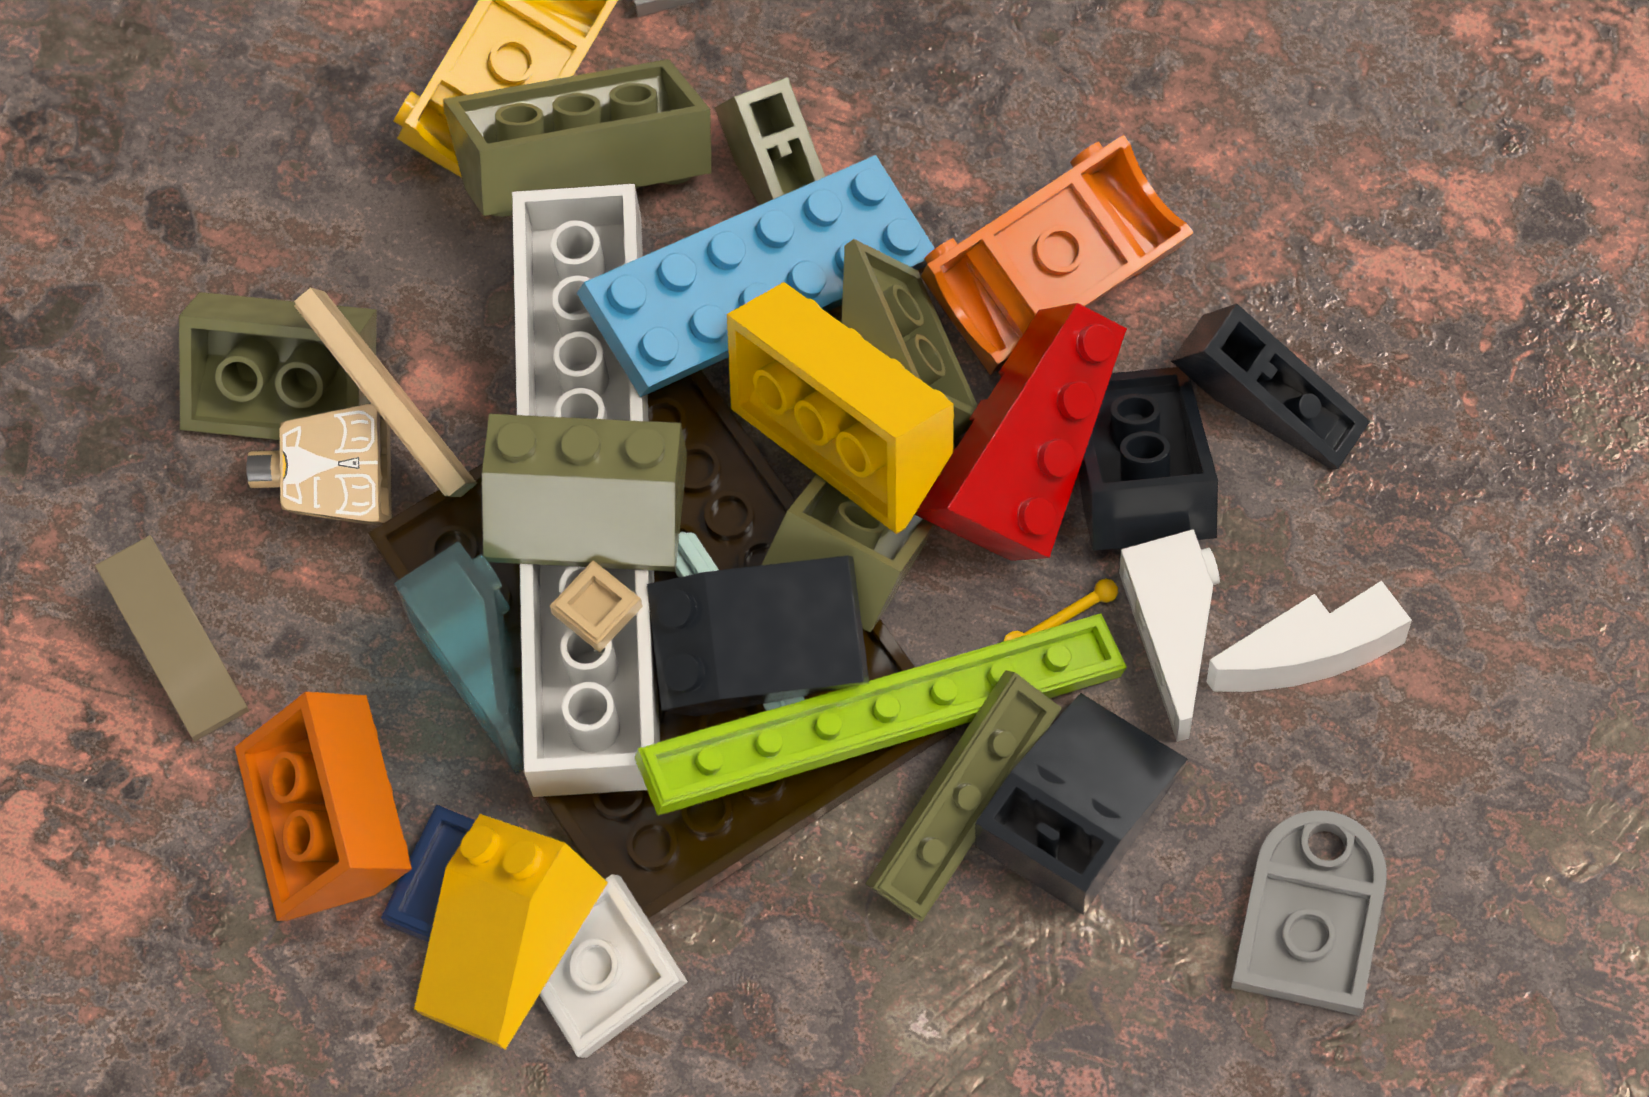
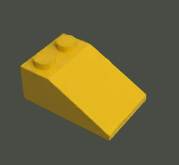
M479 814L446 866L414 1009L422 1016L506 1049L608 882L566 843Z

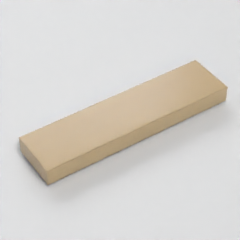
M310 287L294 301L296 304L294 307L441 492L449 497H462L473 488L477 482L326 292Z

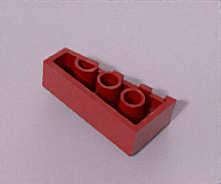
M1079 303L1038 310L999 371L1001 379L988 399L981 400L969 418L973 423L957 448L953 449L952 455L914 515L1010 561L1050 558L1127 328Z

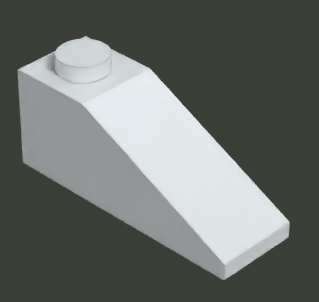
M1194 529L1121 549L1119 569L1127 598L1177 742L1189 739L1213 585L1220 583L1214 555L1210 548L1200 549Z

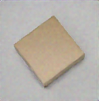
M594 560L550 605L551 612L557 619L599 653L643 607L639 596Z

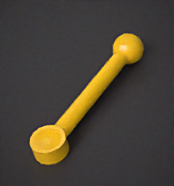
M1101 579L1096 583L1093 592L1024 633L1020 631L1009 632L1005 636L1004 641L1062 625L1099 602H1112L1118 595V586L1111 579Z

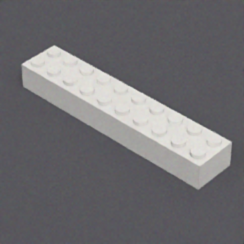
M635 184L512 192L517 415L648 421V394L640 398L577 295L578 290L585 281L643 257L642 223ZM520 564L524 773L533 797L647 790L634 757L638 748L660 742L658 675L647 584L654 583V571L604 568L639 596L643 607L599 653L557 619L550 609V605L586 567Z

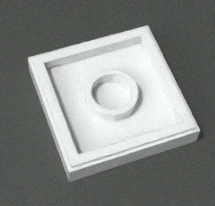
M614 874L605 879L608 884L539 994L577 1057L582 1058L589 1057L687 983L686 978L621 876Z

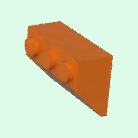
M304 692L235 746L277 921H289L374 896L412 869L367 695Z

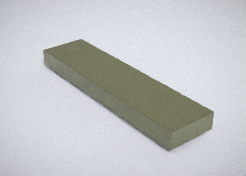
M1005 670L865 885L911 918L922 922L975 842L976 821L1010 772L1048 730L1060 712L1061 707L1017 673Z

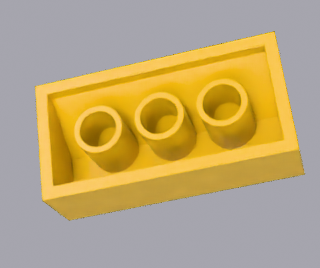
M785 282L728 313L727 332L731 409L895 534L904 530L953 453L954 404L941 391L928 386L906 370L899 361L889 358L864 340L856 330L846 327L821 309L814 300L806 298Z

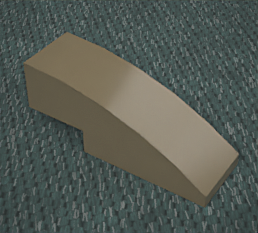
M151 535L95 565L194 742L249 712L246 703Z

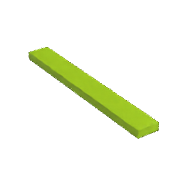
M1102 613L874 679L869 681V684L843 688L637 749L634 759L657 815H662L972 722L1005 670L1017 673L1048 698H1052L1119 678L1127 666Z

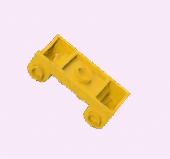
M479 0L422 95L419 96L411 91L393 121L402 127L397 139L462 178L444 112L443 99L573 76L618 0Z

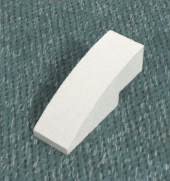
M1382 581L1331 613L1327 611L1317 596L1313 594L1210 659L1206 682L1213 692H1253L1294 687L1330 678L1367 664L1404 644L1412 620Z

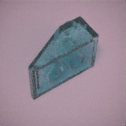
M458 541L395 582L394 585L414 632L516 775L524 769V747L511 639L503 614L509 611L510 607L499 590L502 584L487 560L481 554L472 560Z

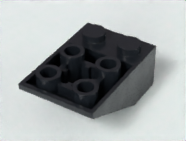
M1080 693L1014 767L975 823L976 848L1084 915L1187 764L1188 759Z

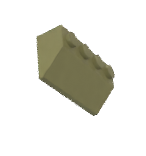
M669 59L443 99L444 112L465 190L483 216H512V192L623 184H635V188L657 183L681 184L687 182L691 177L711 173L710 108Z

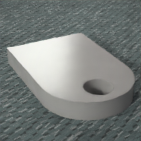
M1316 810L1291 816L1278 824L1269 833L1261 846L1257 858L1231 988L1352 1015H1361L1387 881L1386 862L1382 850L1376 839L1364 826L1343 814ZM1318 832H1331L1342 840L1345 852L1337 859L1322 860L1311 852L1308 840Z

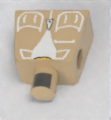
M372 404L282 422L279 429L280 450L250 451L248 453L246 471L250 488L280 487L282 510L298 515L380 526L392 518L390 426Z

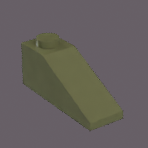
M788 77L734 96L714 107L735 164L759 205L826 177Z

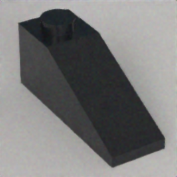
M1238 304L1202 315L1171 360L1175 366L1214 400L1331 470L1339 469L1370 423L1362 413Z

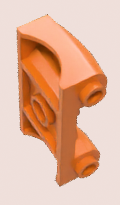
M1124 134L1104 148L1100 142L1087 147L1070 161L1072 169L959 244L954 238H951L939 245L924 258L927 266L921 274V278L990 375L1003 367L1038 310L1079 303L1088 307L1131 277H1137L1176 251L1194 233L1189 225L1175 215L1153 190L1135 158L1131 144Z

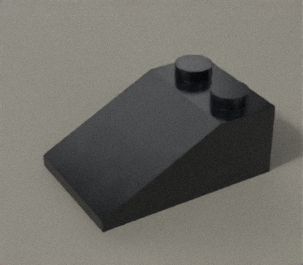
M1178 367L1112 373L1078 472L1083 509L1093 551L1125 549L1193 529L1197 540L1217 538L1218 478L1190 378Z
M846 555L709 571L647 584L662 711L698 717L869 684L852 556Z

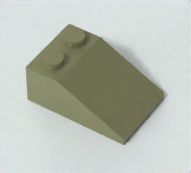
M853 239L844 245L842 324L856 330L864 340L889 358L899 361L906 370L931 388L941 391L954 404L953 440L968 431L973 423L969 418L978 405L918 270Z
M816 474L788 509L762 565L846 555L852 556L862 628L871 632L888 608L936 525L914 515L907 527L895 534Z

